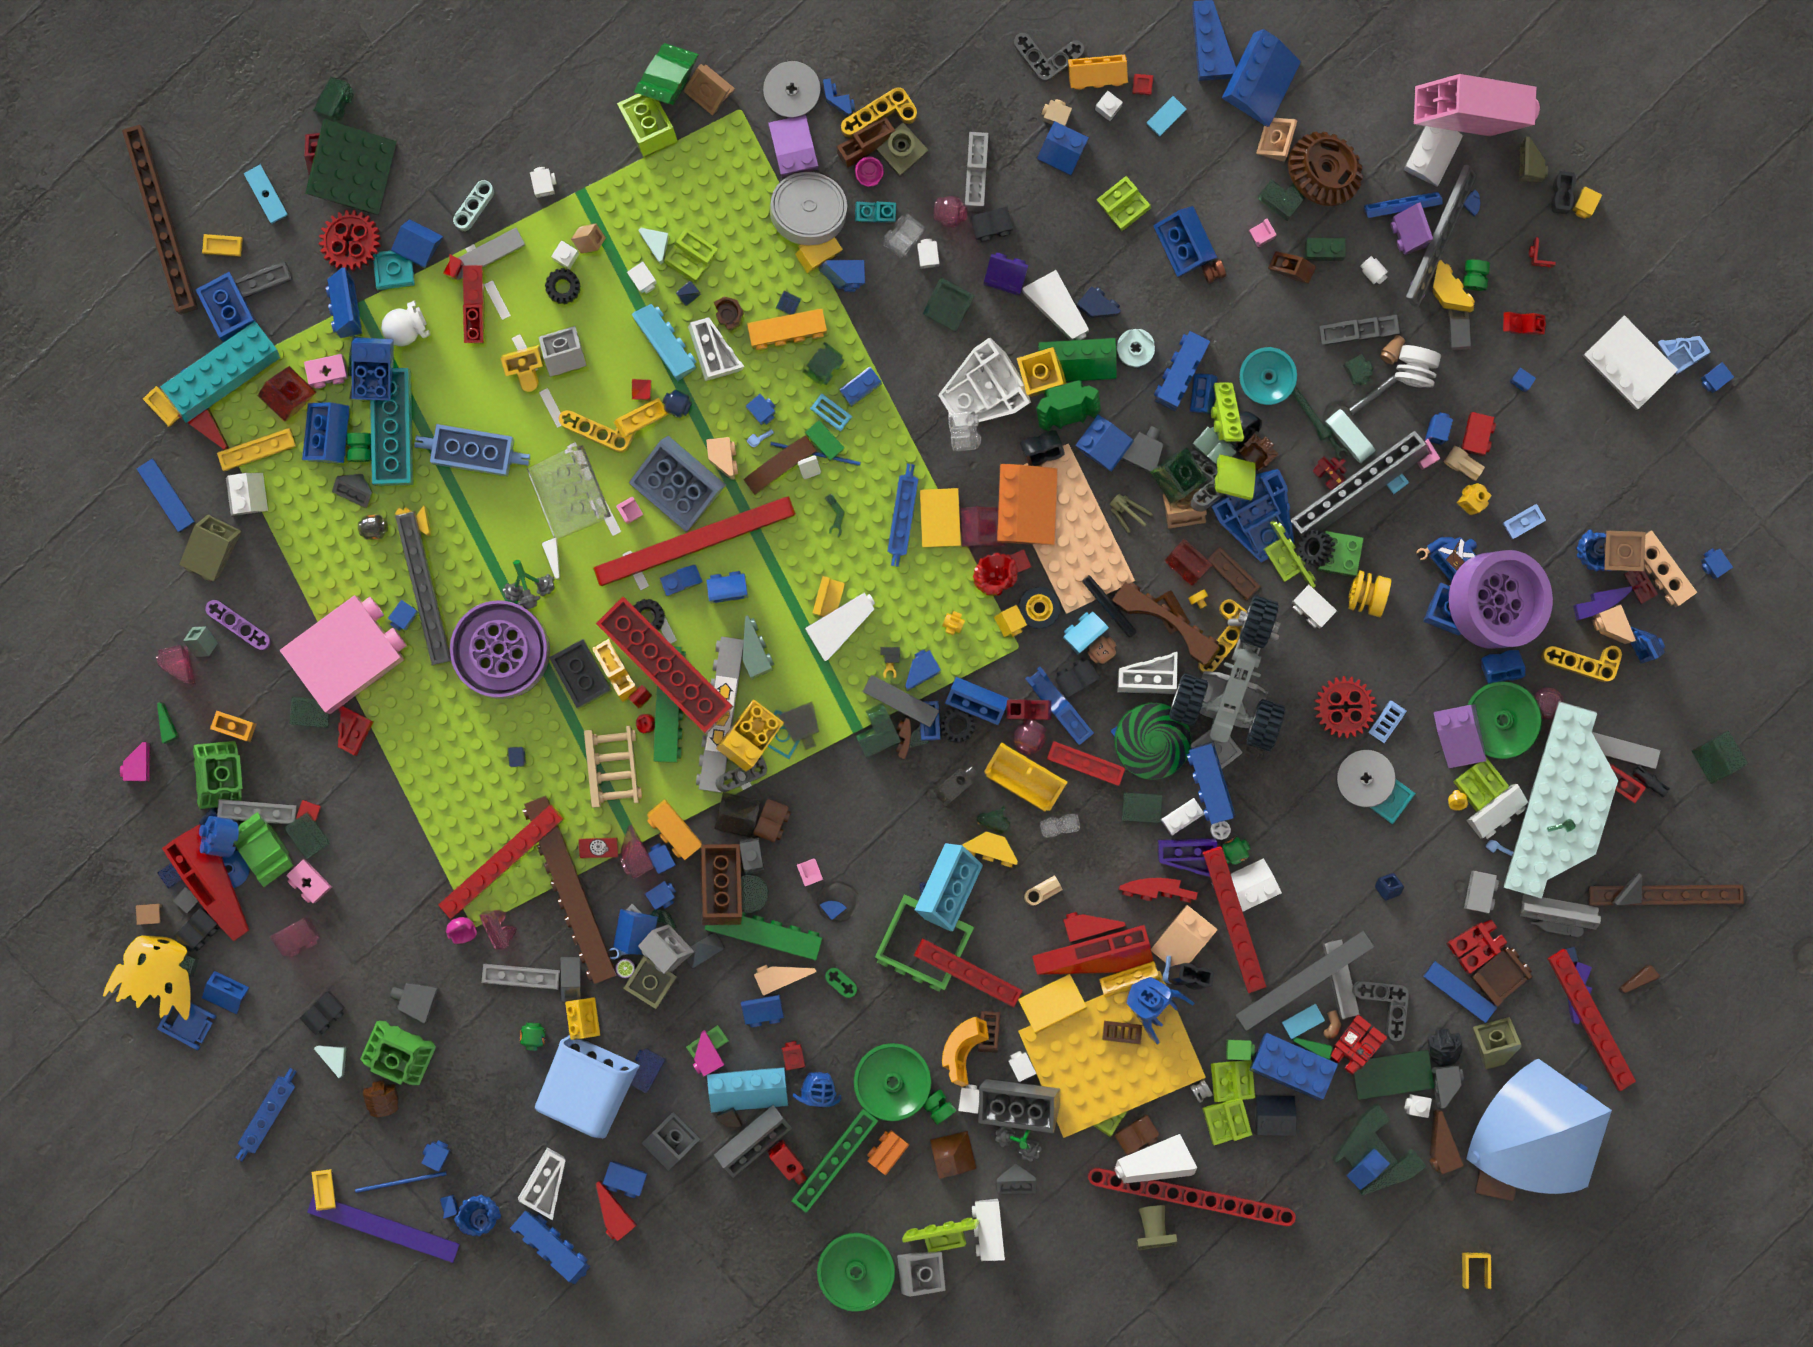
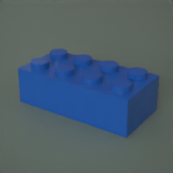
M1214 741L1192 747L1187 757L1190 766L1194 765L1195 768L1193 777L1195 783H1199L1201 788L1198 794L1201 803L1205 802L1206 805L1204 810L1206 820H1210L1211 824L1234 818L1235 811Z
M1266 1033L1263 1035L1249 1070L1321 1101L1326 1095L1338 1064Z

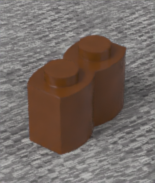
M767 799L753 834L774 843L776 839L780 840L784 832L781 829L783 822L787 823L791 812L788 811L789 807Z
M1146 1114L1114 1135L1126 1155L1140 1151V1147L1146 1143L1148 1146L1158 1140L1157 1136H1159V1133Z

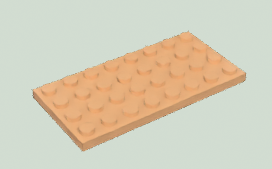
M1069 443L1063 446L1064 456L1056 460H1047L1043 464L1038 465V467L1058 468L1055 545L1032 544L1066 614L1097 600L1082 583V580L1088 575L1095 580L1106 595L1120 589L1125 582L1128 584L1135 582Z

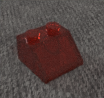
M288 366L266 381L257 396L285 422L297 414L316 394V391Z

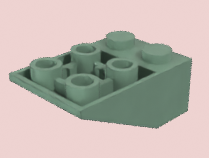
M747 615L745 616L743 662L750 678L753 680L773 671L771 666L774 665L770 654H765L764 652L766 644L762 636L758 637L756 631L759 629L754 618L750 619Z

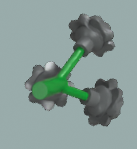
M515 560L513 564L518 575L516 582L506 584L502 591L506 599L512 602L519 601L518 605H523L525 609L534 608L537 606L540 596L543 597L554 590V577L547 574L545 577L535 578L525 573L520 560ZM525 577L535 582L538 588L537 593L540 596L531 594L530 589L527 588Z
M1000 1126L999 1130L995 1133V1141L999 1142L1001 1147L1009 1146L1011 1141L1018 1142L1021 1148L1019 1154L1022 1155L1021 1158L1023 1160L1033 1162L1034 1158L1039 1159V1154L1042 1151L1038 1141L1027 1140L1031 1130H1026L1024 1136L1020 1139L1013 1135L1015 1130L1011 1127Z

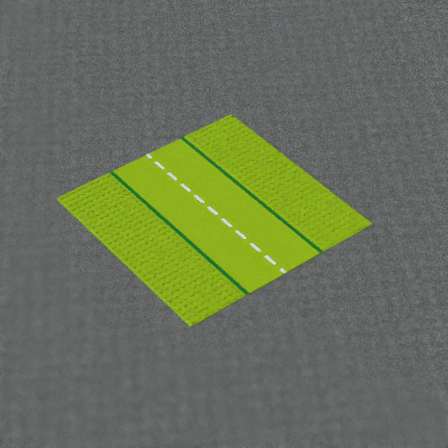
M736 110L679 139L677 142L453 254V256L458 258L514 228H517L525 243V246L483 267L484 343H464L463 278L454 280L443 274L449 263L448 257L414 274V286L385 289L359 302L358 308L363 334L340 338L336 332H333L331 322L334 321V318L332 316L275 345L280 355L277 361L209 407L229 448L288 428L291 429L296 447L239 466L242 474L263 473L268 511L262 513L317 622L354 595L359 597L362 602L369 597L376 602L384 614L377 622L385 633L394 628L390 625L392 621L388 618L401 600L418 611L395 513L398 508L404 510L406 507L412 512L415 511L417 516L421 508L425 506L431 534L427 536L421 531L420 534L449 651L453 631L459 620L469 610L489 601L512 602L505 598L502 589L505 588L506 584L516 582L518 575L513 562L520 560L525 573L535 578L545 577L547 574L554 577V590L543 597L537 593L538 588L535 582L525 577L527 588L530 589L531 594L540 596L537 606L527 610L541 622L547 633L550 643V657L584 639L611 687V692L577 709L549 658V663L543 677L531 690L509 699L490 698L475 692L464 684L457 675L452 661L432 665L419 613L406 631L402 628L400 631L394 628L407 645L399 651L405 660L355 697L366 718L374 721L371 728L453 890L460 886L531 822L530 819L526 820L522 810L525 808V803L547 796L550 805H553L564 818L558 825L579 875L613 857L580 858L578 839L618 838V854L661 833L657 827L653 829L648 823L649 817L647 813L664 799L685 821L897 712L898 710L863 692L871 675L920 700L953 683L956 677L963 678L1019 648L1015 637H1012L1011 634L1006 637L1003 636L994 619L996 615L1001 613L994 596L986 595L976 588L973 575L977 564L961 533V546L922 548L920 490L938 488L883 382L882 385L873 389L871 393L852 407L841 395L839 389L869 367L872 368L880 380L881 378L832 283L819 271V267L807 273L795 255L799 250L798 246L801 244L786 239L774 227L770 217V204L773 191L779 184V181L742 110ZM597 224L606 239L596 251L579 252V256L570 268L580 282L581 287L578 297L573 302H568L565 305L564 303L558 304L552 301L545 290L546 278L550 276L551 272H555V269L561 270V268H565L552 259V254L561 240L578 250L571 240L577 229L581 226ZM645 228L668 233L669 239L665 258L686 228L718 248L699 279L694 283L666 263L660 265L638 230ZM641 262H644L657 282L654 285L655 288L647 294L639 292L627 273ZM565 279L559 280L555 286L556 291L559 293L568 292L570 289L569 281ZM691 281L701 295L688 306H685L677 297L676 292ZM724 296L736 299L744 312L740 326L728 332L725 324L720 325L716 317L718 311L714 302ZM784 297H787L797 302V305L793 312L791 310L795 303L790 302L788 308H786V305L789 301L787 299H785L782 307L780 306ZM416 301L415 308H420L427 325H424L425 331L429 330L430 336L422 338L421 335H418L416 340L409 345L402 347L394 345L393 368H409L411 370L413 485L374 486L372 484V461H347V452L351 448L347 445V438L344 463L302 460L308 403L332 402L348 405L347 434H371L370 401L349 399L352 386V341L355 338L385 339L381 326L386 314L395 309L407 310V304ZM650 304L654 308L658 306L664 314L661 318L665 324L669 322L675 330L672 334L676 339L680 337L685 344L684 351L687 355L691 353L697 361L694 364L696 369L677 382L633 319L632 313ZM823 309L827 334H824V337L819 339L807 337L805 341L794 343V340L787 341L786 345L777 347L775 344L767 345L768 348L763 350L752 348L747 323ZM709 317L723 336L727 345L734 351L735 356L742 362L744 368L742 371L705 381L688 326L691 322ZM573 326L576 327L587 366L550 377L544 361L542 367L535 368L539 383L536 389L530 392L524 391L521 388L517 374L505 375L501 361L502 355L537 345L541 349L540 336ZM342 354L345 358L349 379H345L344 383L336 385L333 382L326 383L325 387L318 389L308 384L304 362ZM326 368V371L322 374L328 376V373L331 371ZM632 379L652 381L651 401L659 398L663 402L666 393L671 394L673 390H678L689 395L690 402H692L686 416L683 415L681 418H677L668 414L666 417L636 431L628 450L623 453L616 452L563 428L559 422L561 412L569 410L616 430L617 427L614 421L617 418L651 402L648 400H632ZM821 393L852 416L841 432L810 410ZM759 394L765 400L769 398L776 406L774 408L775 414L773 415L775 418L767 425L765 423L760 425L746 408V405ZM823 399L820 401L823 405H825L827 408H829L831 411H833L835 414H837L839 417L845 420L846 417L843 414H841L839 411H837ZM817 405L816 408L839 426L842 424ZM570 415L568 418L564 417L566 424L571 422L575 425L574 429H576L577 422H574ZM818 420L845 447L836 457L861 462L860 466L836 460L829 461L827 458L816 456L821 470L819 475L803 479L797 464L756 495L753 494L743 480L769 459L784 450V448L771 446V442L789 446L805 436V432ZM584 423L580 429L582 432H588L591 426L589 423ZM436 424L511 436L514 438V452L530 454L529 466L512 463L509 468L508 477L433 465L430 463L431 450L415 448V442H419L415 438L417 435L433 438ZM771 429L774 434L763 439L757 447H751L747 443V439L752 434L759 437ZM601 431L598 434V439L605 440L608 437V432ZM667 436L671 437L726 484L717 498L688 532L778 499L790 497L796 515L607 585L599 586L593 570L594 567L688 533L629 484L657 444ZM730 437L731 442H734L736 455H733V461H736L738 467V474H735L734 480H731L710 463L707 439ZM620 438L616 441L615 446L622 448L626 442ZM810 440V442L812 443V445H813V446L815 447V449L817 450L816 452L822 453V452L814 445V443ZM580 464L588 466L580 470ZM907 464H910L909 471H911V465L914 464L913 476L918 478L907 554L900 556L899 567H895L896 559L895 565L891 566L893 555L887 551L899 476L906 474ZM363 474L372 492L367 508L332 492L337 476ZM633 497L643 516L626 524L616 506ZM366 515H380L378 518L372 519L371 517H364ZM371 537H379L382 539L373 540ZM556 538L558 542L559 580L553 574L542 545L543 542ZM696 564L702 583L666 596L660 578L674 573L678 569ZM735 571L745 574L749 598L713 604L709 602L706 580L710 579L711 575L721 574L722 577L729 576L730 572ZM822 576L845 584L838 608L863 593L866 596L870 594L875 602V605H873L874 610L827 661L823 660L805 628L823 618L812 613ZM623 596L632 605L642 601V599H652L658 602L663 608L665 615L664 624L658 631L673 646L682 647V651H686V659L711 683V678L715 679L716 671H713L714 659L718 660L719 652H715L717 640L721 641V637L744 640L745 616L748 615L750 619L754 618L759 629L756 631L758 637L762 636L766 644L764 652L765 654L769 653L774 662V665L771 666L773 671L752 680L745 667L742 655L732 725L754 699L772 714L776 710H780L809 727L807 732L801 738L790 759L769 747L765 749L762 756L767 765V773L763 777L727 792L699 790V785H696L697 774H701L702 766H699L700 755H704L705 747H701L702 738L707 736V734L683 712V720H679V728H683L682 740L679 739L678 747H682L681 759H678V763L654 762L655 728L651 733H641L636 727V720L641 714H650L655 719L657 685L596 623ZM646 609L641 612L650 623L654 621L655 614L652 610ZM953 611L962 614L961 619L965 620L961 632H955L954 636L946 633V628L942 627L947 613L952 615ZM498 626L490 628L489 633L491 636H496L499 633ZM514 630L508 634L510 641H514L518 637L517 631ZM609 639L637 689L643 685L652 694V697L640 708L634 705L630 699L622 702L592 648ZM478 640L476 648L482 650L485 647V641ZM498 644L494 649L497 655L502 654L504 646ZM881 647H900L899 663H894V669L897 673L896 678H894V673L891 670L887 671L886 678L883 676L886 663L885 655H880ZM516 649L513 652L515 659H520L523 656L521 649ZM924 649L926 652L930 650L941 669V673L907 691L905 685L912 661L915 659V654ZM484 658L481 661L482 668H488L491 664L489 658ZM502 663L500 665V672H508L509 664ZM777 714L776 717L784 722L781 727L789 729L790 738L786 742H780L774 736L769 744L789 755L803 728ZM626 726H631V729L635 730L636 741H633L637 786L641 787L642 799H639V803H634V797L605 800L604 803H601V807L592 808L584 731L593 730V734L598 736L626 733ZM780 729L777 732V737L780 740L787 739L788 731ZM628 740L598 743V745H595V753H599V755L629 752ZM508 748H525V767L509 766ZM727 758L725 773L739 768L738 765ZM630 759L600 762L597 765V772H601V774L631 771ZM756 767L754 770L755 772H759L761 769L760 767ZM738 771V779L745 781V774L742 771ZM632 778L602 781L599 784V791H603V793L633 790ZM732 778L724 781V785L733 782ZM539 842L464 908L468 919L473 921L475 928L553 888L551 885L553 877L551 873L547 874L544 867L545 857L544 855L540 856L537 849Z

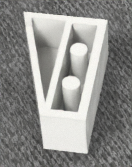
M709 317L690 323L688 328L705 381L743 370L744 365L735 356L734 351L727 345L723 336Z
M1177 652L1119 668L1118 692L1176 693Z
M547 1147L518 1197L519 1202L553 1220L565 1164V1158Z

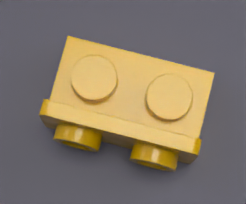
M595 997L566 1001L570 1039L600 1036Z

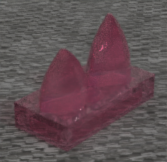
M494 910L481 913L479 916L494 949H505L510 946L508 942L514 937L517 928L513 926L501 928L500 925L505 919L506 912Z

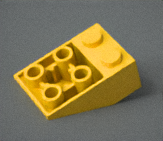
M753 699L725 734L716 749L746 772L755 765L784 722Z

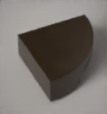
M734 1107L716 1115L717 1120L727 1127L737 1128L743 1124Z

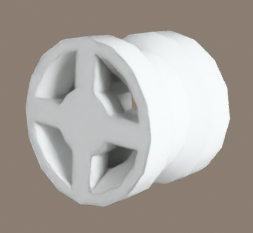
M1222 821L1212 824L1210 832L1215 839L1222 840L1229 836L1231 828L1227 822Z

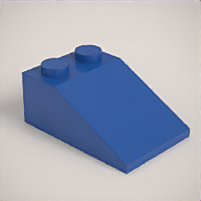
M230 272L195 289L219 338L223 342L254 321L257 323Z

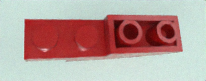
M463 265L464 343H484L483 265Z
M1169 878L1139 879L1120 885L1118 890H1122V895L1133 897V894L1141 895L1140 899L1152 901V898L1157 899L1158 891L1162 892L1161 896L1172 898L1173 895L1180 896V901L1191 903V900H1196L1198 892L1179 888L1181 880Z

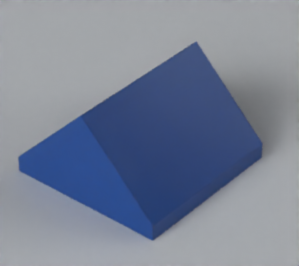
M409 219L400 227L391 251L425 268L442 241L443 236Z
M620 909L613 947L627 954L643 955L638 945L652 930L656 929L658 917Z

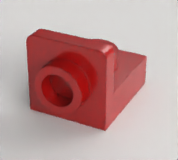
M796 1041L785 1043V1047H782L786 1070L805 1067L801 1044H797Z

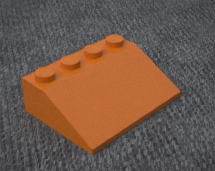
M1000 464L997 543L1055 545L1058 468Z

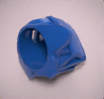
M810 1072L807 1074L801 1088V1097L793 1093L795 1099L809 1106L830 1107L839 1103L842 1099L841 1095L836 1096L837 1093L835 1092L831 1076L823 1072Z

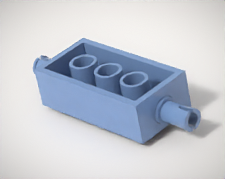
M436 424L433 438L418 435L415 438L416 441H419L415 442V448L431 450L430 463L433 465L508 477L509 468L512 463L529 466L530 454L514 452V438L511 436Z

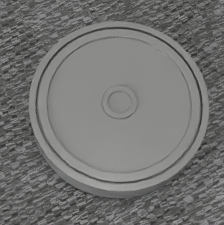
M800 172L786 177L774 189L771 197L770 217L776 230L786 239L801 245H818L834 238L844 226L847 213L846 196L841 187L831 178L815 172Z

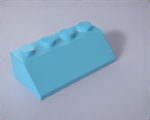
M650 304L632 313L633 319L677 382L696 369L694 364L697 361L691 353L687 355L684 351L685 344L680 337L676 339L672 334L675 330L669 322L665 324L661 318L664 314L658 306L654 308Z
M945 843L915 911L925 920L946 930L953 931L983 864L962 845Z
M785 1067L707 1074L711 1112H722L733 1107L735 1110L768 1108L772 1105L775 1107L788 1106Z

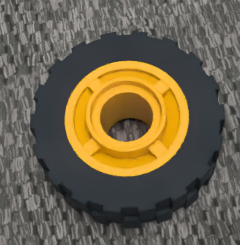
M1034 587L1022 595L1019 600L1018 609L1029 627L1043 629L1055 623L1059 617L1061 605L1057 595L1052 590L1045 587ZM1037 602H1041L1045 606L1044 611L1040 614L1034 611V605Z

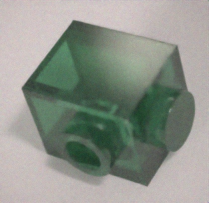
M1362 354L1343 365L1353 385L1359 383L1361 386L1369 382V377L1373 375L1371 363L1369 360L1366 361Z

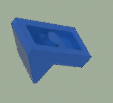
M696 564L678 569L676 572L660 578L666 596L702 583Z

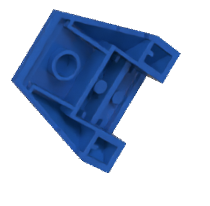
M1279 469L1255 475L1252 500L1226 494L1211 505L1219 523L1260 562L1268 559L1263 549L1279 539L1270 522L1275 521L1277 524L1280 522L1286 531L1284 533L1287 540L1291 539L1294 543L1289 512L1290 505L1287 496L1288 489Z

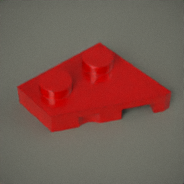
M341 706L339 708L341 714L340 723L338 724L340 733L338 747L357 756L374 721L345 706Z

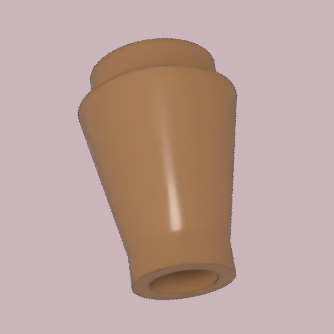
M1396 335L1381 350V359L1388 364L1397 362L1405 339Z

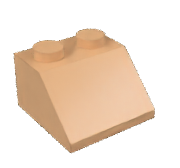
M1621 605L1593 616L1594 628L1596 631L1599 630L1600 634L1624 644L1635 641Z

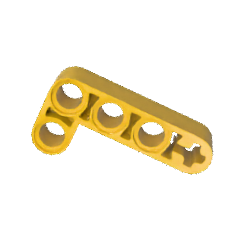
M894 88L844 119L841 124L842 134L847 138H853V133L885 116L891 115L895 111L902 122L911 124L917 118L916 107L904 89ZM896 94H901L903 96V100L900 102L894 101L893 96ZM885 104L887 110L880 112L877 110V106ZM905 110H911L914 113V115L910 118H906L903 115V112ZM869 114L871 120L864 122L861 120V116ZM846 125L853 126V131L846 130Z
M565 410L559 415V422L563 428L619 453L628 450L636 433L634 432L623 438L617 428L616 430L610 429L572 411ZM570 415V418L574 422H577L576 429H574L575 425L573 423L568 422L566 424V422L564 421V417L568 418ZM589 423L591 426L590 430L582 432L580 429L582 424ZM599 432H608V437L605 440L598 439ZM620 438L624 439L626 442L624 447L617 448L615 446L616 441Z
M1229 599L1225 600L1219 607L1220 614L1227 620L1238 619L1241 610L1246 611L1235 601ZM1231 604L1234 608L1233 613H1225L1224 605ZM1227 626L1217 639L1218 645L1224 648V654L1221 656L1216 655L1215 659L1219 661L1216 662L1214 660L1210 664L1212 669L1208 668L1205 670L1204 666L1198 663L1201 673L1204 671L1213 672L1238 642L1242 626ZM1230 630L1236 633L1234 641L1228 640L1226 633Z
M1554 646L1545 648L1541 653L1542 661L1548 665L1600 682H1608L1615 678L1622 658V652L1617 646L1605 648L1599 661ZM1609 650H1613L1616 653L1614 660L1608 658L1607 653ZM1553 651L1554 656H1561V658H1553L1549 660L1550 656H1548L1547 653ZM1567 656L1572 657L1574 660V664L1571 667L1565 663ZM1585 662H1589L1592 665L1591 672L1584 670L1583 665ZM1604 668L1609 669V678H1604L1602 676V670Z

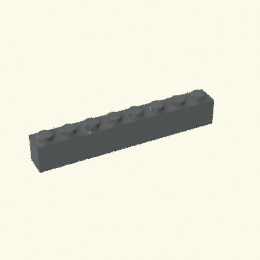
M1416 431L1412 432L1291 519L1294 530L1301 539L1302 536H1306L1305 533L1311 532V530L1323 531L1429 455L1426 443Z

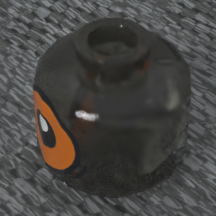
M366 515L359 521L358 531L360 536H363L366 540L382 539L385 532L388 531V523L384 521L381 515Z

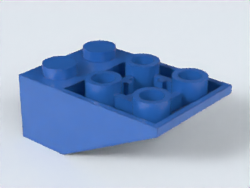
M355 338L352 341V399L391 400L394 339Z

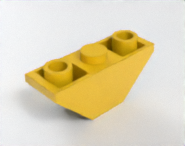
M1440 260L1437 264L1433 285L1434 296L1443 308L1472 312L1475 303L1473 297L1469 293L1466 294L1464 292L1462 282L1458 278H1454L1451 267Z
M985 832L962 844L973 856L978 853L983 855L982 859L991 862L994 859L1001 860V865L1011 868L1013 864L1017 865L1018 861L1006 838L1003 836Z

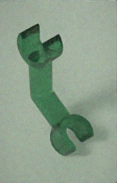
M829 494L825 499L836 512L835 521L829 529V534H831L833 528H838L839 537L842 533L841 524L845 512L834 496Z

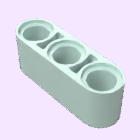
M479 181L454 215L453 222L460 231L469 230L492 199L494 189L489 181ZM483 186L490 188L487 194L480 193V189ZM471 202L479 203L478 208L475 210L469 209V205ZM466 217L468 219L467 223L463 226L459 225V219Z
M1341 409L1325 421L1328 428L1359 463L1365 461L1376 451Z

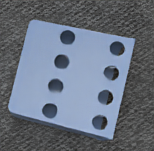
M569 1035L559 1043L535 1104V1109L539 1113L586 1135L603 1139L607 1136L640 1065L586 1040H571ZM578 1044L580 1052L571 1049V1046ZM594 1051L597 1055L596 1060L588 1057V1053ZM611 1059L613 1067L604 1064L605 1060ZM623 1067L629 1068V1070L621 1071Z

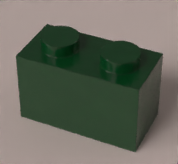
M1307 238L1305 241V259L1307 261H1343L1345 259V238Z

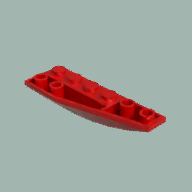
M199 824L172 840L162 850L207 913L235 941L248 932L249 928L222 857L200 853L202 836L199 835L201 826Z
M1145 925L1032 956L1037 975L1116 973L1153 962Z

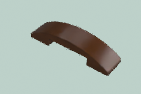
M805 435L769 459L743 480L753 494L756 495L770 485L771 482L797 465L798 461L808 458L817 450Z

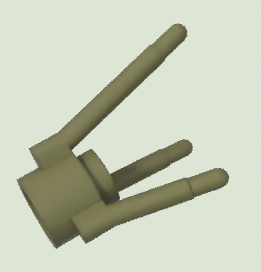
M1119 493L1109 505L1112 507L1111 511L1116 515L1126 532L1130 533L1131 531L1119 512H1128L1145 527L1146 523L1128 508L1129 504L1149 516H1153V514L1131 501L1126 495L1123 497Z

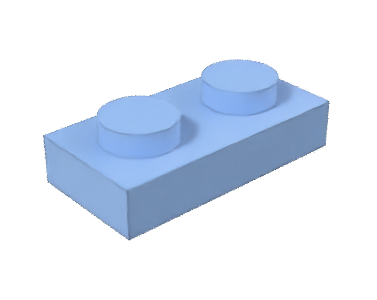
M1535 504L1502 524L1511 539H1514L1546 521L1538 505Z

